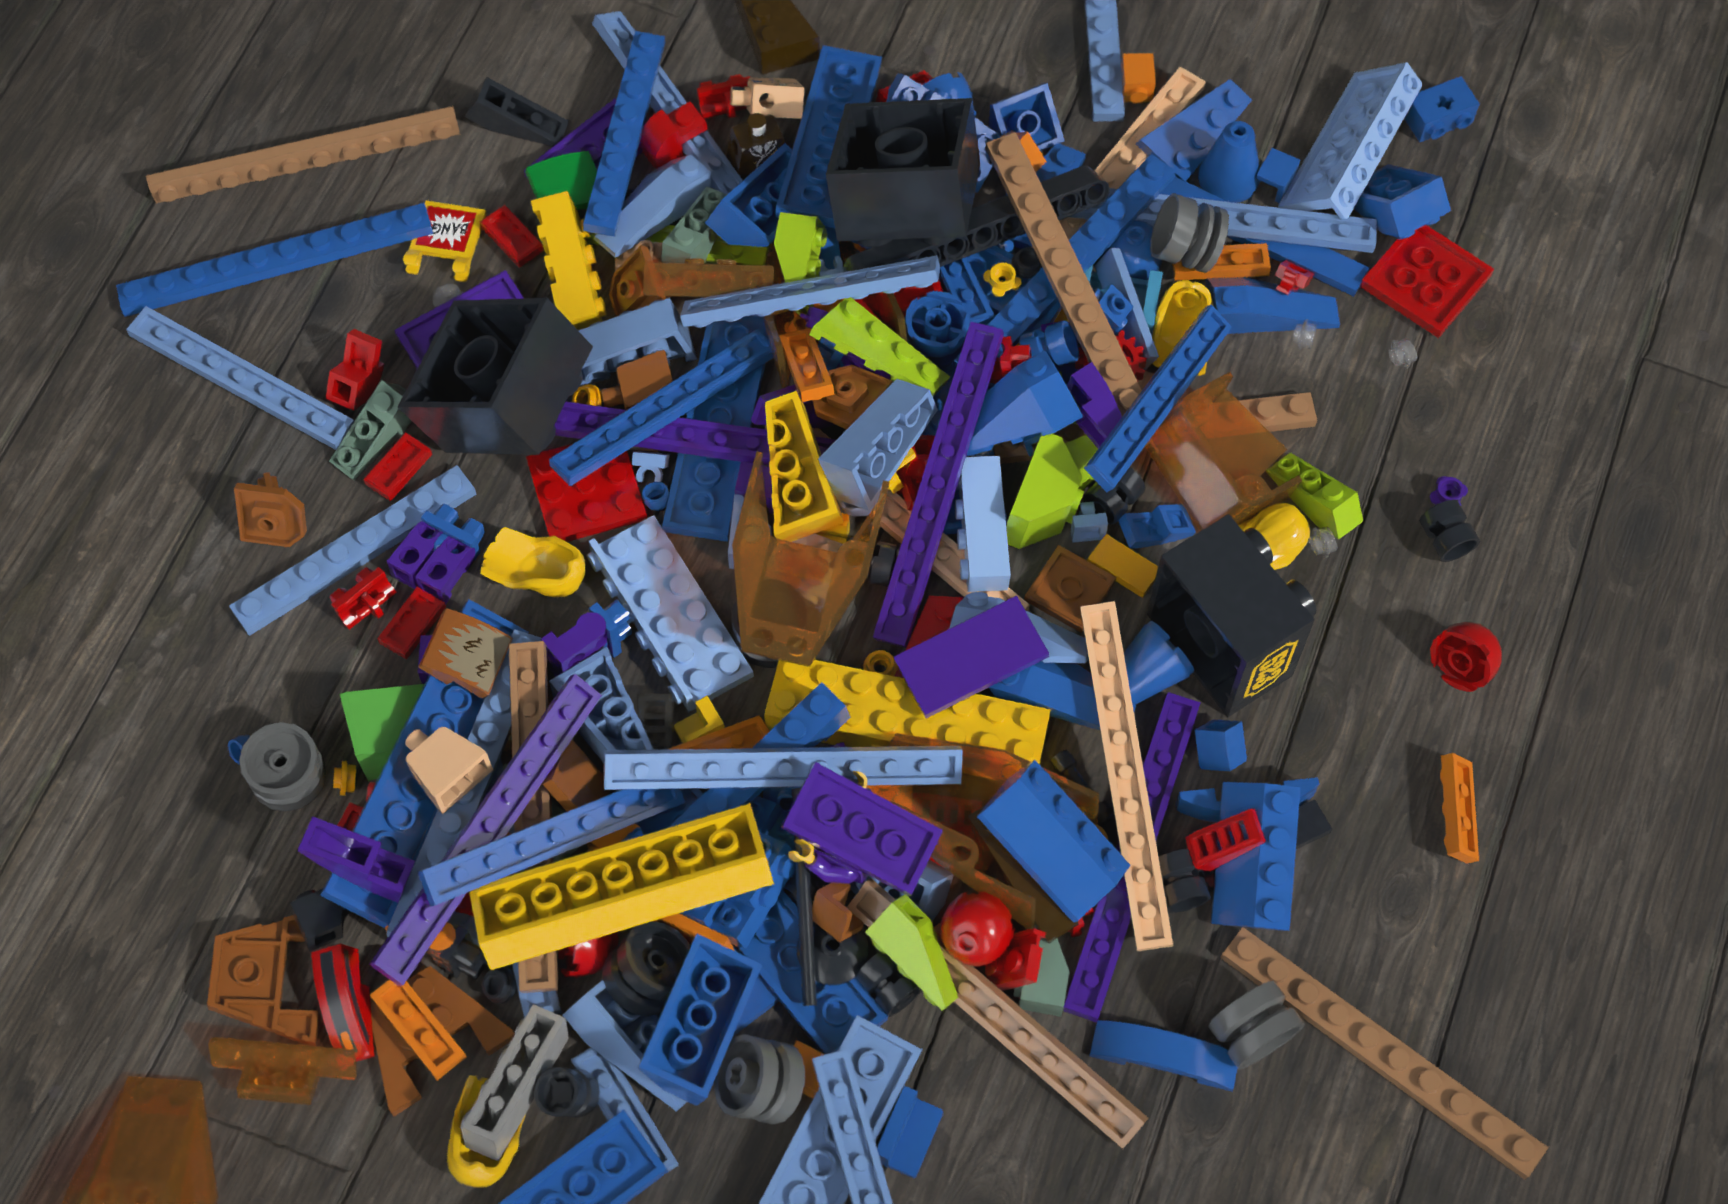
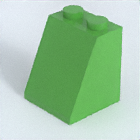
M425 684L351 691L340 694L355 755L368 781L379 778Z

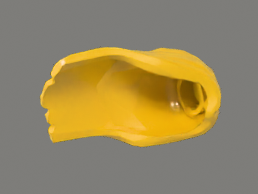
M1181 280L1172 284L1165 292L1156 312L1152 339L1159 355L1153 362L1156 367L1159 368L1201 311L1208 305H1213L1211 294L1203 284ZM1207 362L1197 376L1205 374Z
M1287 503L1270 505L1253 518L1238 524L1243 532L1248 528H1254L1263 535L1273 553V562L1270 565L1274 570L1291 564L1306 546L1310 536V529L1305 516L1294 505Z
M504 527L495 537V542H491L488 546L487 551L483 555V567L480 569V574L502 584L506 588L531 589L549 597H565L578 590L585 575V559L579 549L556 536L535 538Z
M468 1076L455 1109L447 1159L450 1173L459 1183L472 1187H487L498 1181L509 1167L512 1158L518 1150L519 1135L524 1118L499 1161L466 1148L461 1131V1123L466 1113L473 1108L479 1097L480 1090L487 1078L478 1080L477 1076Z

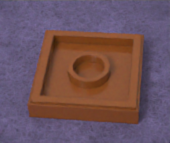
M1058 545L1025 594L1024 600L1082 633L1084 627L1080 607L1102 603L1114 585L1116 577Z
M573 740L570 741L543 782V786L566 811L590 803L610 793V790L604 789L603 773Z

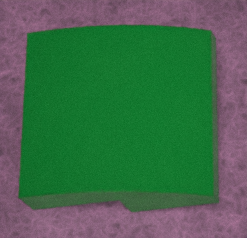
M589 151L556 156L526 168L525 173L536 199L568 191L576 210L588 208L597 174Z

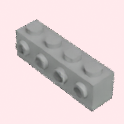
M534 1004L532 1005L525 1019L523 1018L518 1024L510 1045L501 1053L497 1067L490 1079L484 1082L473 1108L463 1118L461 1131L466 1148L496 1161L500 1160L535 1098L534 1090L537 1080L541 1074L553 1067L568 1040L565 1017Z

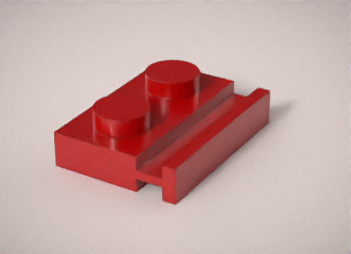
M1032 928L1014 933L1005 953L991 964L986 965V978L1001 991L1037 983L1043 948L1039 947L1040 939L1045 938L1046 932Z

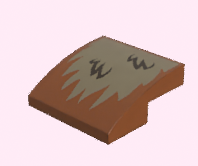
M446 608L441 614L418 667L445 684L454 681L478 697L484 698L490 694L513 638L485 622Z

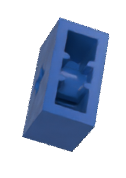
M1462 76L1418 92L1404 119L1419 142L1430 138L1437 139L1448 131L1456 128L1463 129L1469 126L1474 121L1480 103Z

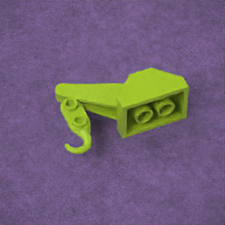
M1041 434L1006 525L1008 545L1021 549L1060 534L1065 522L1072 524L1073 516L1077 512L1084 493L1083 490L1095 481L1084 469L1098 450L1087 435L1064 443L1060 436L1054 434L1042 436Z

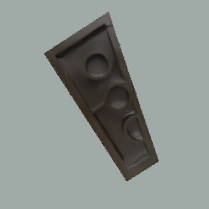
M734 0L762 75L819 60V36L791 0Z

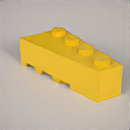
M568 191L531 200L533 212L536 213L541 225L537 226V230L547 255L544 256L546 268L551 281L556 282L550 284L555 306L578 331L589 327L595 322H603L602 317L607 316L606 308L602 297L598 298L597 290L601 289V283L597 271H593L591 265L596 263V258L592 245H587L586 240L587 237H591V232L583 231L584 219L580 218Z
M794 391L766 401L767 438L770 452L769 468L772 481L771 497L772 508L774 509V536L781 545L842 524L844 520L837 499L818 460L821 453L804 403L798 392Z

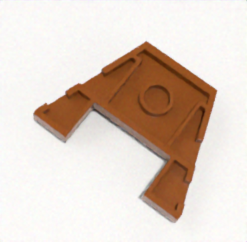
M294 916L284 917L282 921L263 926L262 924H257L216 935L207 1001L208 1009L305 1045L316 1046L319 1020L318 1011L281 1009L288 942H305Z
M429 966L407 980L408 984L450 1036L470 1026L488 1056L510 1043L514 1038L515 1033L511 1028L433 967ZM373 1001L371 1002L372 1030L388 1108L391 1114L396 1116L422 1099L404 1069V1066L417 1059L418 1056Z

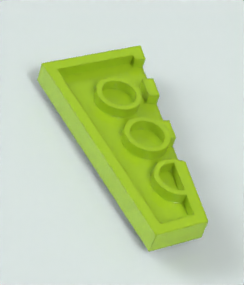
M851 297L845 298L816 323L809 333L810 336L817 340H820L822 336L835 343L834 349L845 355L849 351L864 359V366L873 371L883 370L891 374L893 382L896 379L918 385L929 389L932 396L936 395L950 378L937 365L932 363Z

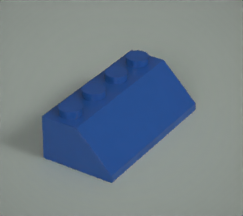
M783 144L720 201L705 224L729 245L768 247L775 240L779 220L778 217H775L776 205L792 149L788 145Z
M1033 760L1010 776L977 816L1073 923L1078 921L1109 893L1131 866L1036 760Z
M1222 782L1219 822L1246 810L1255 809L1266 842L1215 869L1211 924L1290 931L1301 787L1268 783ZM1242 824L1240 827L1244 839L1247 840L1249 837L1245 825ZM1229 831L1232 844L1234 845L1235 841L1232 832ZM1218 839L1217 844H1218L1219 850H1222L1221 845H1220V842H1219V839Z
M696 934L638 1069L662 1090L697 1106L707 1099L763 964Z

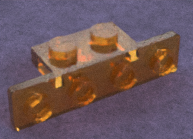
M694 258L685 259V263L644 264L643 293L646 296L710 297L774 285L773 266L736 265V260L719 259L717 264H704V259Z
M211 1037L208 1044L212 1066L243 1070L236 1088L238 1098L311 1105L320 1077L355 1080L358 1073L355 1051L348 1049Z

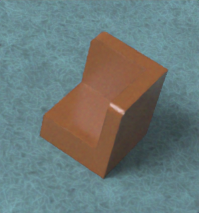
M830 883L817 890L812 905V917L817 925L836 940L842 942L861 931L864 923L845 907L851 885Z

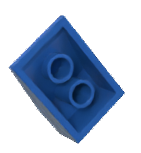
M1389 164L1373 172L1353 208L1364 218L1377 219L1376 229L1382 234L1393 236L1397 239L1412 236L1416 229L1438 222L1441 216L1451 211L1442 176Z

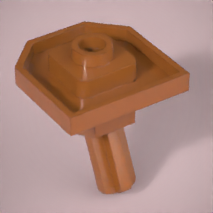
M640 245L613 273L609 297L616 317H618L623 312L640 309L656 300L690 295L692 293V282L681 278L662 280L660 273L656 272L648 247Z
M852 364L829 370L828 373L833 383L835 395L813 400L816 416L848 429L893 382Z
M266 472L263 473V477L258 478V485L237 483L234 487L241 541L290 547L304 537L307 531L304 504L287 489L279 487L276 476H270V473Z

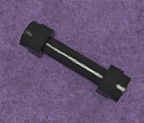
M1068 750L1057 753L1050 762L1059 777L1065 776L1089 809L1087 816L1092 823L1100 827L1110 823L1115 818V815L1106 801L1100 802L1076 769L1078 762Z

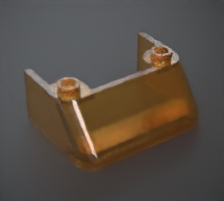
M1231 372L1191 392L1180 400L1145 445L1150 456L1199 531L1227 514L1237 524L1249 520L1266 507L1281 503L1290 498L1302 482L1298 475L1271 490L1265 480L1258 475L1247 474L1234 480L1200 429V426L1207 423L1213 416V401L1221 397L1233 379Z

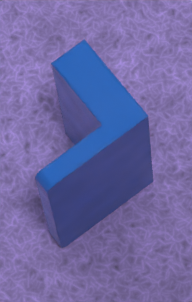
M904 1086L879 1142L877 1151L881 1165L915 1178L943 1116V1110L917 1099L918 1091Z

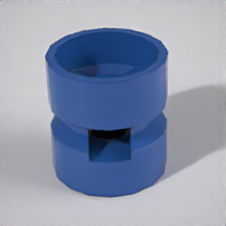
M1063 320L1046 327L1045 332L1037 329L1022 334L1020 337V345L1030 344L1032 357L1045 350L1052 362L1058 366H1064L1079 359L1077 339L1067 321Z

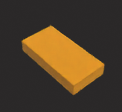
M1107 534L1087 560L1114 575L1116 582L1142 598L1154 584L1158 570L1156 564Z

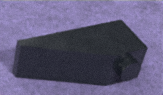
M488 77L484 79L474 92L465 114L467 119L492 132L549 146H555L562 140L569 120Z

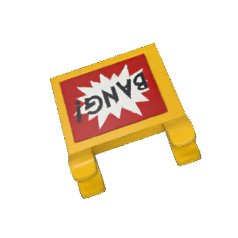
M425 201L433 234L412 239L410 248L403 258L404 264L407 265L406 273L418 274L422 255L455 260L452 266L453 272H455L454 278L456 281L466 282L482 230L480 221L486 218V210Z

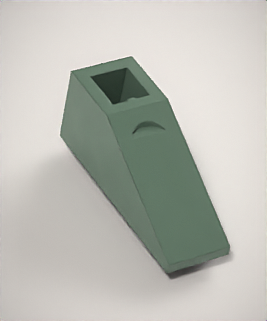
M709 187L703 190L662 243L663 272L688 282L692 280L705 263L718 236L705 222L727 194Z
M381 380L329 462L352 480H355L406 431L412 422L397 407L406 389L400 385Z
M1027 913L1025 928L1038 929ZM1042 938L1039 942V947H1042L1043 951L1037 983L1015 988L1013 996L1020 997L1019 1007L1023 1010L1061 1017L1065 1003L1069 970L1058 939L1048 944L1046 939Z

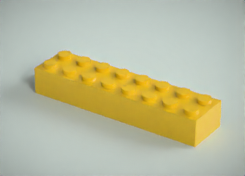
M785 653L780 654L764 714L765 724L770 731L822 682L846 705L851 717L827 741L823 740V743L835 745L844 742L846 747H871V744H878L880 747L960 746L963 749L962 772L1006 781L1033 760H1036L1040 765L1051 709L974 694L925 719L904 678Z
M749 803L504 877L469 892L479 945L490 970L766 887L774 884Z

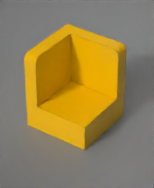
M708 696L695 702L697 713L674 725V730L682 744L724 728V723Z

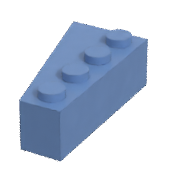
M670 298L653 301L648 306L634 311L623 312L618 317L604 322H595L589 327L579 330L593 346L581 370L583 379L580 385L609 379L610 373L616 372L618 366L661 350H665L668 365H670V360L685 357L686 362L697 359L689 327H683L680 313Z
M896 379L818 458L836 499L868 511L871 509L901 465L910 448L914 446L938 411L929 389Z
M607 647L549 681L553 699L569 676L573 674L578 675L602 695L577 732L603 763L604 750H654L640 719H638L630 696L623 686L620 674L614 666Z

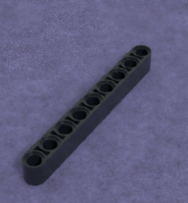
M1081 166L1040 182L1058 220L1101 204L1107 198L1110 190L1109 184L1089 166ZM1008 195L972 208L966 237H957L954 241L944 245H929L923 242L921 238L892 239L885 245L872 247L850 256L843 266V272L931 256H938L940 267L1026 234Z

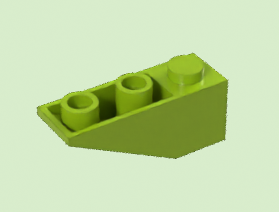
M780 212L774 245L785 283L819 277V272L821 271L819 255L821 247H824L827 241V229L818 217ZM814 304L806 305L795 312L799 316L801 313L807 314L809 307H813Z
M1291 452L1266 470L1271 479L1316 526L1335 538H1342L1363 522L1358 493Z
M907 895L901 896L888 906L867 929L866 933L872 938L873 945L882 953L887 954L897 964L900 973L904 977L913 980L920 987L927 1001L938 1006L943 1011L958 998L934 927L929 917Z

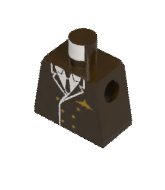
M753 113L748 117L747 122L731 128L726 156L742 180L747 178L783 144H786L774 116L771 114L764 116L760 113Z

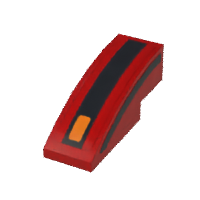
M339 943L312 952L313 976L317 998L329 1039L341 1065H348L374 1057L370 986L363 985L360 982L358 949Z

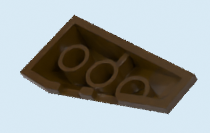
M984 805L967 816L972 832L1038 929L1046 932L1045 939L1049 944L1079 925L1078 921L1075 923L1071 921L977 816L986 806Z

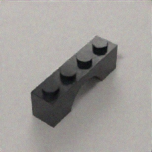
M323 889L318 891L308 890L301 893L296 900L290 902L293 916L309 952L343 938L344 923L350 910L320 896Z

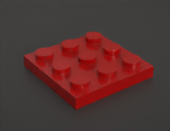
M1424 225L1416 229L1412 236L1397 239L1362 279L1360 287L1437 338H1440L1492 276L1494 268L1434 229Z
M570 445L540 452L539 455L526 456L549 536H556L569 542L647 519V513L627 451L572 486H569L553 470L549 462L551 457Z

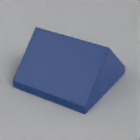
M1046 82L990 104L989 128L1001 136L1010 131L1029 132L1040 151L1065 141L1050 89Z

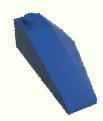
M1247 277L1205 279L1206 288L1211 294L1214 308L1232 326L1228 334L1340 327L1335 297L1300 289H1292L1290 294L1286 295L1276 290L1278 284Z
M1045 350L1014 367L986 392L967 456L989 451L995 444L1011 440L1012 444L1023 442V437L1040 432L1042 436L1053 434L1083 417L1063 378Z
M1040 661L989 687L996 698L1051 709V717L1100 730L1092 675L1077 663H1044ZM1132 702L1133 711H1134L1135 708H1136V705H1135V703Z

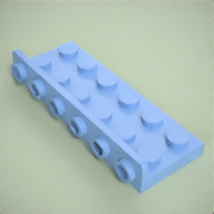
M1407 62L1354 73L1279 203V208L1301 211L1333 208L1340 219H1348L1422 87V82Z
M654 515L600 544L597 543L595 538L588 541L590 553L587 554V558L595 572L602 571L606 578L603 580V584L611 598L617 596L621 604L629 612L630 619L627 623H634L638 630L635 635L644 651L650 649L655 658L652 659V663L659 676H667L671 683L668 686L669 691L677 704L683 702L688 712L696 709L695 702L705 696L712 700L754 677L750 665Z

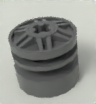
M1172 193L1162 204L1153 227L1150 245L1152 257L1173 264L1181 260L1184 267L1190 269L1194 267L1199 272L1207 273L1216 264L1226 241L1229 227L1227 210L1217 206L1213 207L1208 203H1202L1198 206L1196 200Z

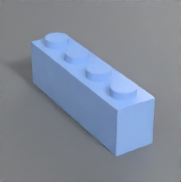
M1000 456L966 457L956 490H959L960 499L955 500V518L962 521V529L957 530L958 550L964 549L965 559L960 560L961 580H967V592L1008 590L1011 574Z

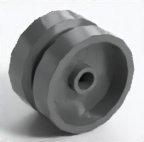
M283 722L265 725L252 733L243 745L239 758L241 774L259 802L270 809L279 811L300 809L312 802L323 789L326 778L324 759L308 732L299 726Z
M1273 980L1252 989L1217 1014L1209 1024L1218 1041L1229 1042L1235 1040L1227 1054L1238 1069L1249 1067L1268 1056L1293 1038L1305 1025L1294 1008L1278 1010L1286 996Z
M747 1034L735 1037L731 1040L715 1077L714 1091L718 1105L725 1114L733 1117L752 1118L770 1124L784 1122L794 1113L801 1100L805 1084V1066L802 1055L794 1045L766 1040Z

